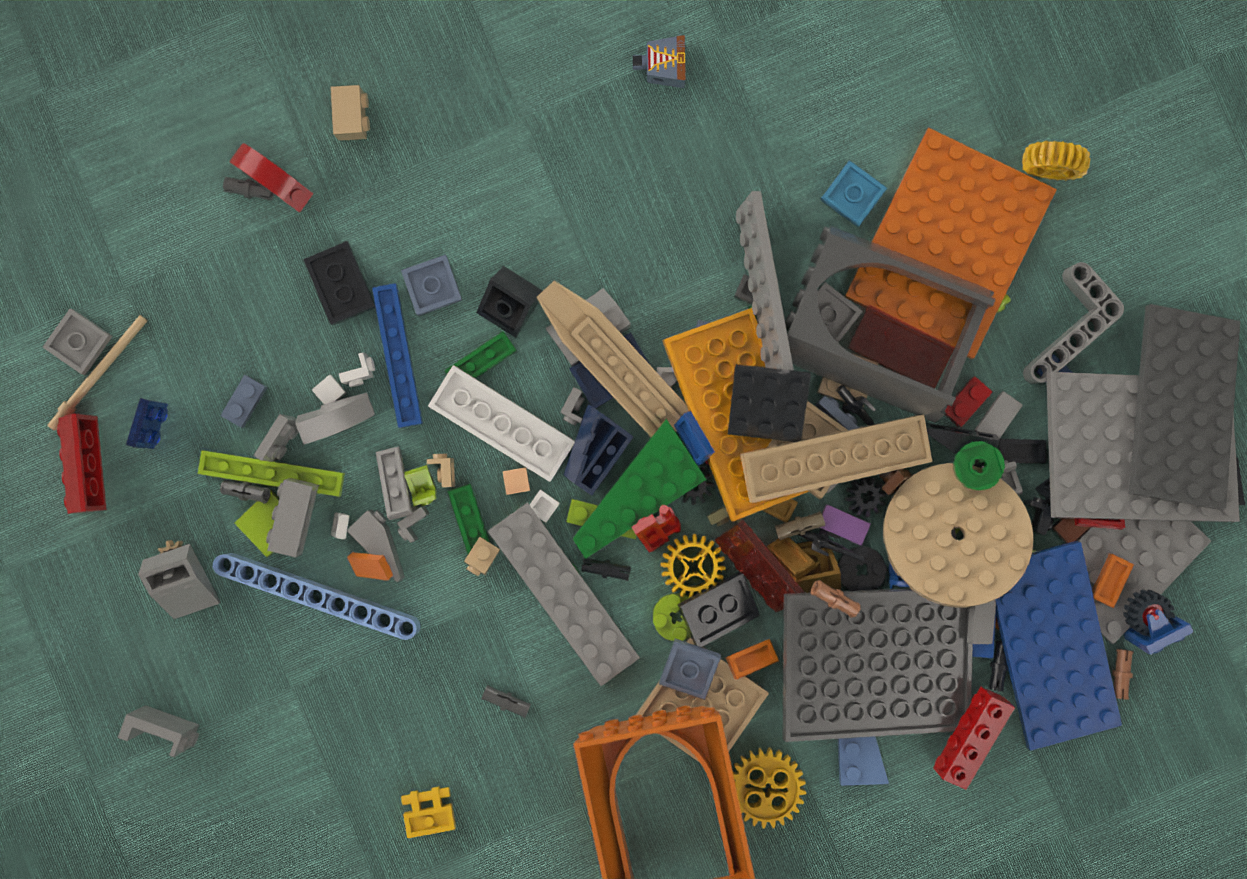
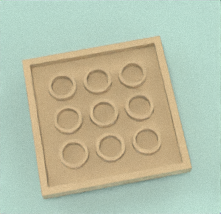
M689 637L686 642L694 645L692 638ZM720 659L705 700L660 685L658 682L636 715H642L643 717L652 716L653 712L659 710L673 712L676 711V708L686 705L690 706V708L698 706L714 707L721 715L729 752L769 692L747 676L735 680L728 663ZM661 735L699 762L695 755L684 745L670 737Z

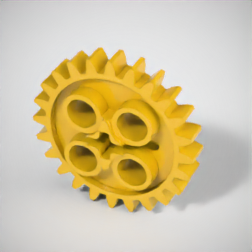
M771 747L768 748L766 754L763 753L761 748H758V755H754L750 750L749 759L741 756L743 764L734 763L738 771L733 772L741 814L744 812L743 820L746 822L752 818V825L754 827L760 821L763 829H765L767 822H770L772 828H775V821L779 820L784 825V817L793 820L791 812H800L796 804H804L803 799L799 795L806 794L805 789L800 787L806 784L804 779L799 778L803 775L801 769L795 770L798 766L797 762L789 763L791 757L788 754L782 758L781 750H778L773 755ZM758 769L762 771L760 778H750V773L753 770ZM778 772L786 774L785 779L781 782L774 780V776ZM769 783L771 788L764 792L762 788H765L766 784ZM751 784L756 787L746 788L745 785ZM788 788V791H786V792L779 790V789ZM752 794L760 796L756 803H749L747 801L748 797ZM775 797H783V802L780 805H772V800Z

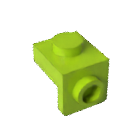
M428 465L404 472L414 506H425L437 499V490Z

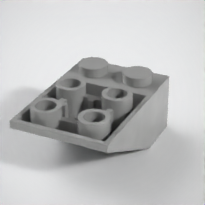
M190 544L142 561L138 574L149 595L173 619L220 604V600Z

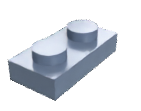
M244 375L220 416L240 428H244L268 387Z
M824 396L816 402L815 406L847 430L859 428L856 425L858 423L857 420L849 413L845 415L839 409V403L832 397L827 398Z

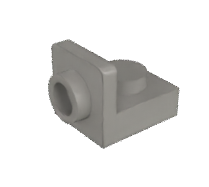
M573 387L560 412L565 415L563 420L576 426L577 422L581 424L583 419L573 414L574 409L579 411L584 401V398L581 397L583 392Z

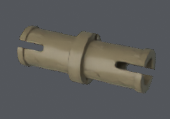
M819 511L802 518L800 516L795 517V520L776 525L775 529L780 541L793 535H804L807 531L826 525L823 515Z

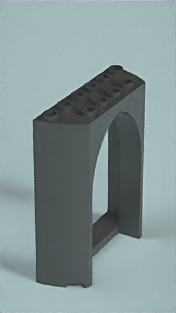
M832 225L829 228L824 226L819 238L823 242L815 248L810 260L814 264L812 267L809 266L801 281V284L805 286L803 289L800 288L792 303V306L796 308L794 312L791 311L785 320L792 364L914 415H924L925 419L934 423L944 416L947 404L952 406L956 397L951 396L985 311L995 303V298L991 297L994 292ZM859 267H875L896 272L972 303L973 305L938 390L863 360L843 348L832 337L822 320L817 298L818 287L824 281L842 271Z

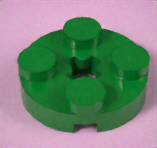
M982 441L972 442L963 446L955 454L953 471L957 480L965 488L976 491L994 487L999 482L1005 469V462L1001 452L992 445ZM978 459L980 463H985L982 473L973 470L974 460Z

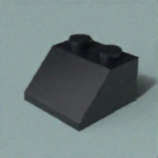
M503 266L490 279L476 313L516 338L539 302L537 296L543 290Z

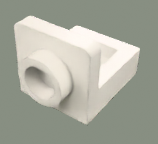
M364 352L359 353L362 367L339 373L341 383L349 384V387H356L364 384L363 380L373 378L372 371H375V364L372 357H368Z

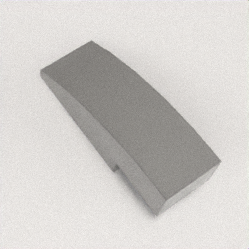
M366 392L321 405L319 410L298 415L295 424L303 444H307L357 425L374 416L375 411Z

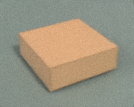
M527 467L502 471L506 495L530 491Z

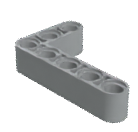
M1079 262L1066 268L1062 278L1066 286L1089 312L1024 368L1023 377L1030 384L1046 382L1047 373L1061 370L1124 313L1122 302L1087 263ZM1074 270L1079 271L1081 275L1080 280L1075 278ZM1090 288L1095 289V298L1090 295ZM1106 305L1112 310L1111 316L1106 313ZM1088 321L1094 324L1093 332L1088 328ZM1071 336L1076 339L1077 344L1075 347L1070 344ZM1053 351L1058 354L1059 363L1053 361ZM1035 367L1042 369L1043 375L1040 378L1034 375Z

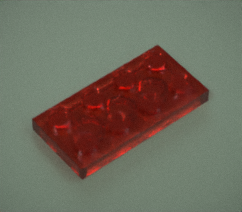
M869 305L847 349L877 362L902 376L935 389L955 347Z
M741 520L714 540L719 545L721 551L731 559L736 569L743 573L751 586L758 591L766 601V604L775 613L784 609V594L805 593L744 520Z

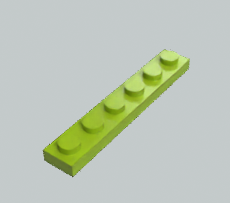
M201 450L197 473L279 487L280 483L284 482L285 479L293 478L319 485L317 490L319 494L341 497L345 473L273 461H261L260 459Z

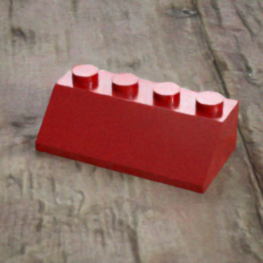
M70 414L58 418L57 434L61 441L59 456L63 462L61 478L65 485L64 505L67 513L74 514L107 510L98 417L85 414Z

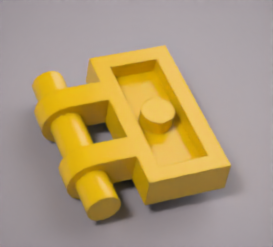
M440 786L424 792H419L418 790L411 791L410 794L401 796L402 805L411 804L412 811H407L403 814L407 838L455 830L456 823L452 803L442 804V798L451 796L449 787L440 789ZM433 800L434 807L421 809V802Z

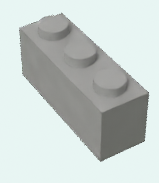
M293 478L285 479L284 482L280 483L277 496L280 497L278 506H275L272 513V520H274L273 528L269 530L266 538V543H269L267 551L292 557L302 555L319 485Z

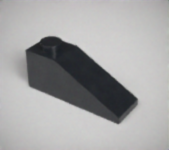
M925 422L927 434L955 454L963 446L977 441H982L998 448L999 438L997 434ZM978 459L974 460L975 464L972 465L979 468L985 467V463H980Z

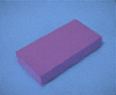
M826 504L822 512L826 526L820 528L861 546L871 524Z

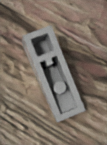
M367 510L347 531L369 554L385 556L393 573L392 578L399 582L405 576L389 526L385 523L387 519L378 510L375 512Z

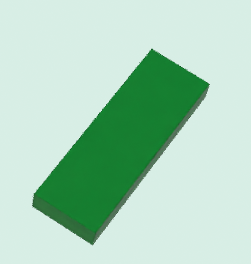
M502 331L453 365L477 379L517 352L505 332ZM452 366L444 370L446 374H448Z
M467 484L447 491L467 553H470L479 537L490 543L472 485Z

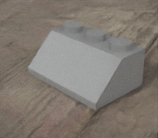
M604 288L586 300L597 307L620 333L630 328L631 323ZM551 324L545 328L570 365L573 367L580 361L562 343L553 325Z

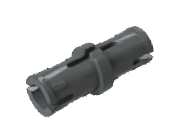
M225 177L223 182L224 192L244 195L245 198L249 199L257 197L272 201L274 197L271 191L251 179L239 180Z
M224 480L220 486L221 494L235 496L242 501L254 500L267 503L271 495L269 488L252 486L249 482L238 483Z
M490 685L486 686L481 698L501 707L500 710L502 711L506 709L523 718L526 717L531 703L513 697L512 693L507 692L506 694L490 687Z

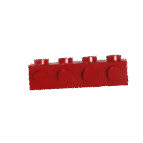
M980 687L973 696L965 714L960 718L954 733L949 737L941 755L937 757L933 769L944 781L967 790L1015 707L1005 697Z

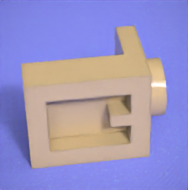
M433 454V459H427V464H441V468L437 470L438 482L442 483V487H455L454 458H447V454Z

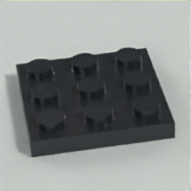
M736 364L728 434L790 442L801 441L811 372Z

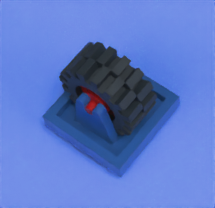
M1143 589L1140 590L1141 594L1133 593L1135 598L1129 597L1127 599L1130 605H1124V609L1128 610V612H1123V616L1127 618L1125 621L1130 625V628L1123 634L1124 638L1149 655L1158 653L1164 647L1174 642L1182 641L1185 639V636L1193 633L1189 623L1171 612L1175 610L1174 606L1170 604L1172 602L1153 590L1148 589L1146 591Z

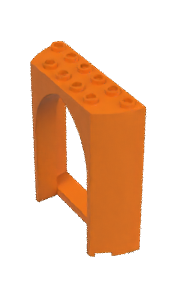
M686 705L676 708V711L673 712L659 710L653 712L652 716L634 715L629 717L628 720L621 722L618 719L606 721L605 725L596 726L579 734V738L574 742V749L602 879H634L617 800L616 775L621 761L633 744L641 737L654 733L670 737L689 749L702 764L709 778L730 876L713 879H755L720 713L714 707L698 706L690 708V706Z

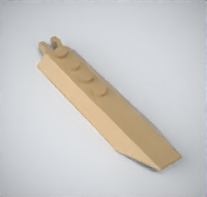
M554 280L537 296V299L562 343L650 437L655 434L665 419L669 421L676 432L674 424L684 413L689 412L683 400L597 307Z

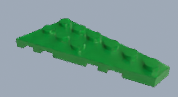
M665 419L572 538L585 559L632 529V526L637 524L641 518L655 514L662 505L667 506L706 480V477L667 419Z

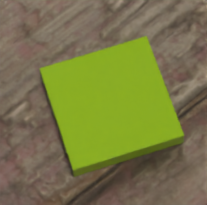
M270 490L271 495L267 503L256 501L234 522L266 557H270L274 553L267 551L269 543H266V538L269 530L273 528V510L279 503V498L272 490Z

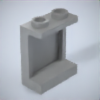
M145 705L126 714L118 738L128 741L147 732L172 741L173 746L169 756L176 757L196 744L199 733H197L199 724Z

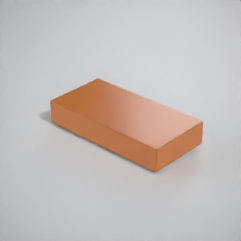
M352 552L347 556L357 577L389 580L393 576L388 562L383 555Z
M1109 553L1092 589L1094 600L1114 608L1134 564Z
M770 639L726 657L735 680L779 661Z

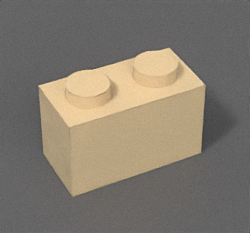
M360 85L331 87L334 136L339 141L367 139L366 131H370L369 118L365 115V108L369 107L367 93H364Z

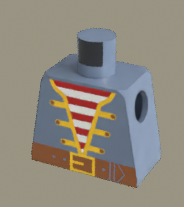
M685 35L647 42L646 55H633V70H647L648 83L684 88Z

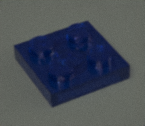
M140 398L126 445L135 448L154 449L161 438V432L159 431L162 423L167 418L168 410L166 408L168 404Z

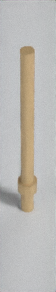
M141 315L138 316L67 402L64 401L58 407L59 411L47 424L48 427L56 431L59 424L58 418L73 414L76 411L75 407L147 323L148 320Z

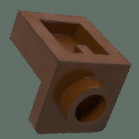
M906 468L879 474V477L886 483L882 489L888 495L895 493L912 476Z

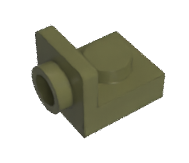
M725 506L706 515L711 525L716 523L717 526H720L730 521ZM743 518L736 520L738 526L744 525Z

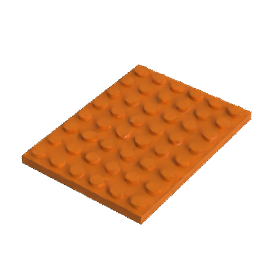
M928 127L871 242L994 292L991 297L995 298V303L992 307L986 309L967 355L968 358L974 359L1057 189ZM859 267L844 296L953 351L973 305L896 272L875 267Z

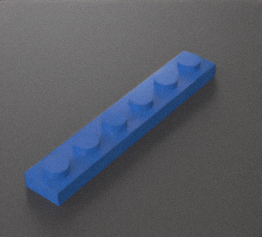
M394 283L373 287V296L398 428L423 424L398 286Z

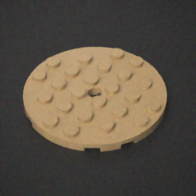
M946 463L919 471L899 487L885 513L883 541L889 556L888 559L894 571L910 586L911 590L921 597L940 605L968 608L996 600L1013 588L1020 580L1032 555L1033 530L1030 517L1022 500L1001 478L990 489L980 491L968 489L955 477L953 463ZM972 466L973 470L982 473V468ZM960 528L964 538L962 540L954 539L951 535V530Z

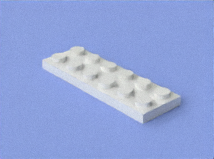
M455 365L452 366L428 407L551 482L575 443V440Z

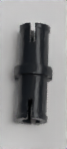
M585 557L583 559L584 563L582 564L581 572L602 575V578L606 579L608 576L626 581L629 580L631 566L610 563V560L607 559L605 561L591 558L585 559Z
M996 641L994 659L990 662L992 671L988 688L992 690L998 689V691L1003 692L1006 671H1009L1003 643L1002 641Z

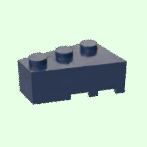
M588 404L564 476L590 495H593L634 436Z

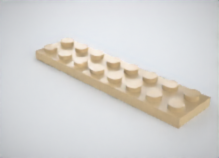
M915 415L740 454L749 502L751 503L932 462L924 415Z

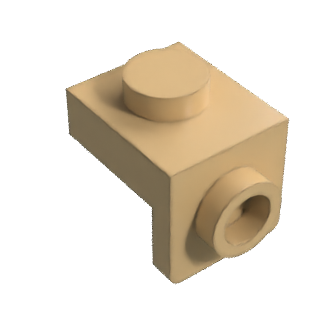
M479 537L464 561L468 565L466 569L476 576H479L480 573L486 576L500 549Z

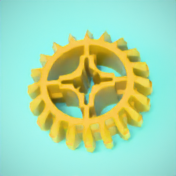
M1064 141L1036 142L1025 148L1022 158V169L1027 174H1032L1033 177L1057 181L1075 180L1087 174L1090 166V152L1085 147L1074 145L1073 143H1065Z
M692 534V541H688L687 535H683L684 543L682 544L677 538L674 539L677 547L674 549L671 545H668L667 548L672 553L670 555L663 553L662 557L669 559L668 562L660 563L661 567H668L667 571L661 572L662 576L670 575L665 584L675 583L671 589L672 592H676L678 588H681L680 597H684L686 591H689L690 598L694 596L696 591L700 593L703 589H709L708 586L711 584L716 586L715 578L720 580L724 578L723 575L717 573L718 570H725V566L718 565V562L725 560L724 557H716V554L721 549L717 547L711 550L714 541L711 540L705 545V536H702L700 542H697L696 534ZM687 547L702 548L694 557H687L680 552ZM707 554L710 555L712 560L710 575L702 568V563ZM675 557L684 565V570L678 579L673 572ZM685 558L687 561L692 562L698 560L697 567L702 574L693 570L688 572L689 566L683 559ZM691 576H699L705 580L703 583L695 586L684 584Z

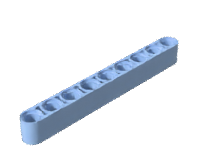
M222 554L213 561V570L222 577L385 634L408 640L420 630V621L412 615L238 554ZM226 558L231 562L229 571L223 565ZM248 566L252 567V569L254 570V576L252 578H249L246 575V569ZM270 574H273L277 579L275 586L270 585L268 582ZM292 582H296L299 585L298 594H294L291 591ZM314 590H318L321 592V602H317L314 600ZM337 598L344 600L345 607L343 610L336 607L335 601ZM359 606L366 607L368 611L366 618L359 616ZM381 614H387L390 617L391 621L388 626L381 623ZM405 621L413 625L412 633H406L403 630L402 626Z

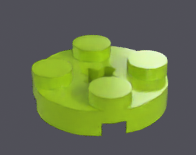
M680 593L667 594L661 597L654 606L653 623L657 632L665 639L674 641L676 638L683 641L691 637L684 619L681 622L676 621L673 623L670 616L671 612L676 613L679 610L678 603L689 598L686 594L684 597H680Z

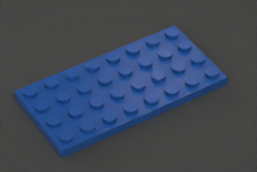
M1073 541L1033 552L1020 580L1013 588L995 600V613L1026 747L1030 751L1122 726L1081 542Z

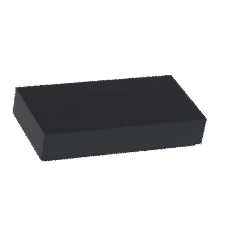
M999 439L997 449L1001 452L1004 461L1007 460L1008 463L1015 461L1016 463L1046 464V440Z

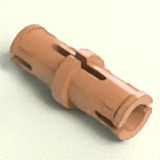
M820 580L813 584L811 594L827 602L830 608H837L851 618L859 613L860 604L846 597L843 591L839 589L834 590Z
M1117 649L1116 667L1112 671V675L1115 676L1114 692L1116 698L1128 700L1130 678H1133V673L1131 672L1133 651Z

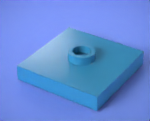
M849 160L820 200L856 227H859L887 187Z

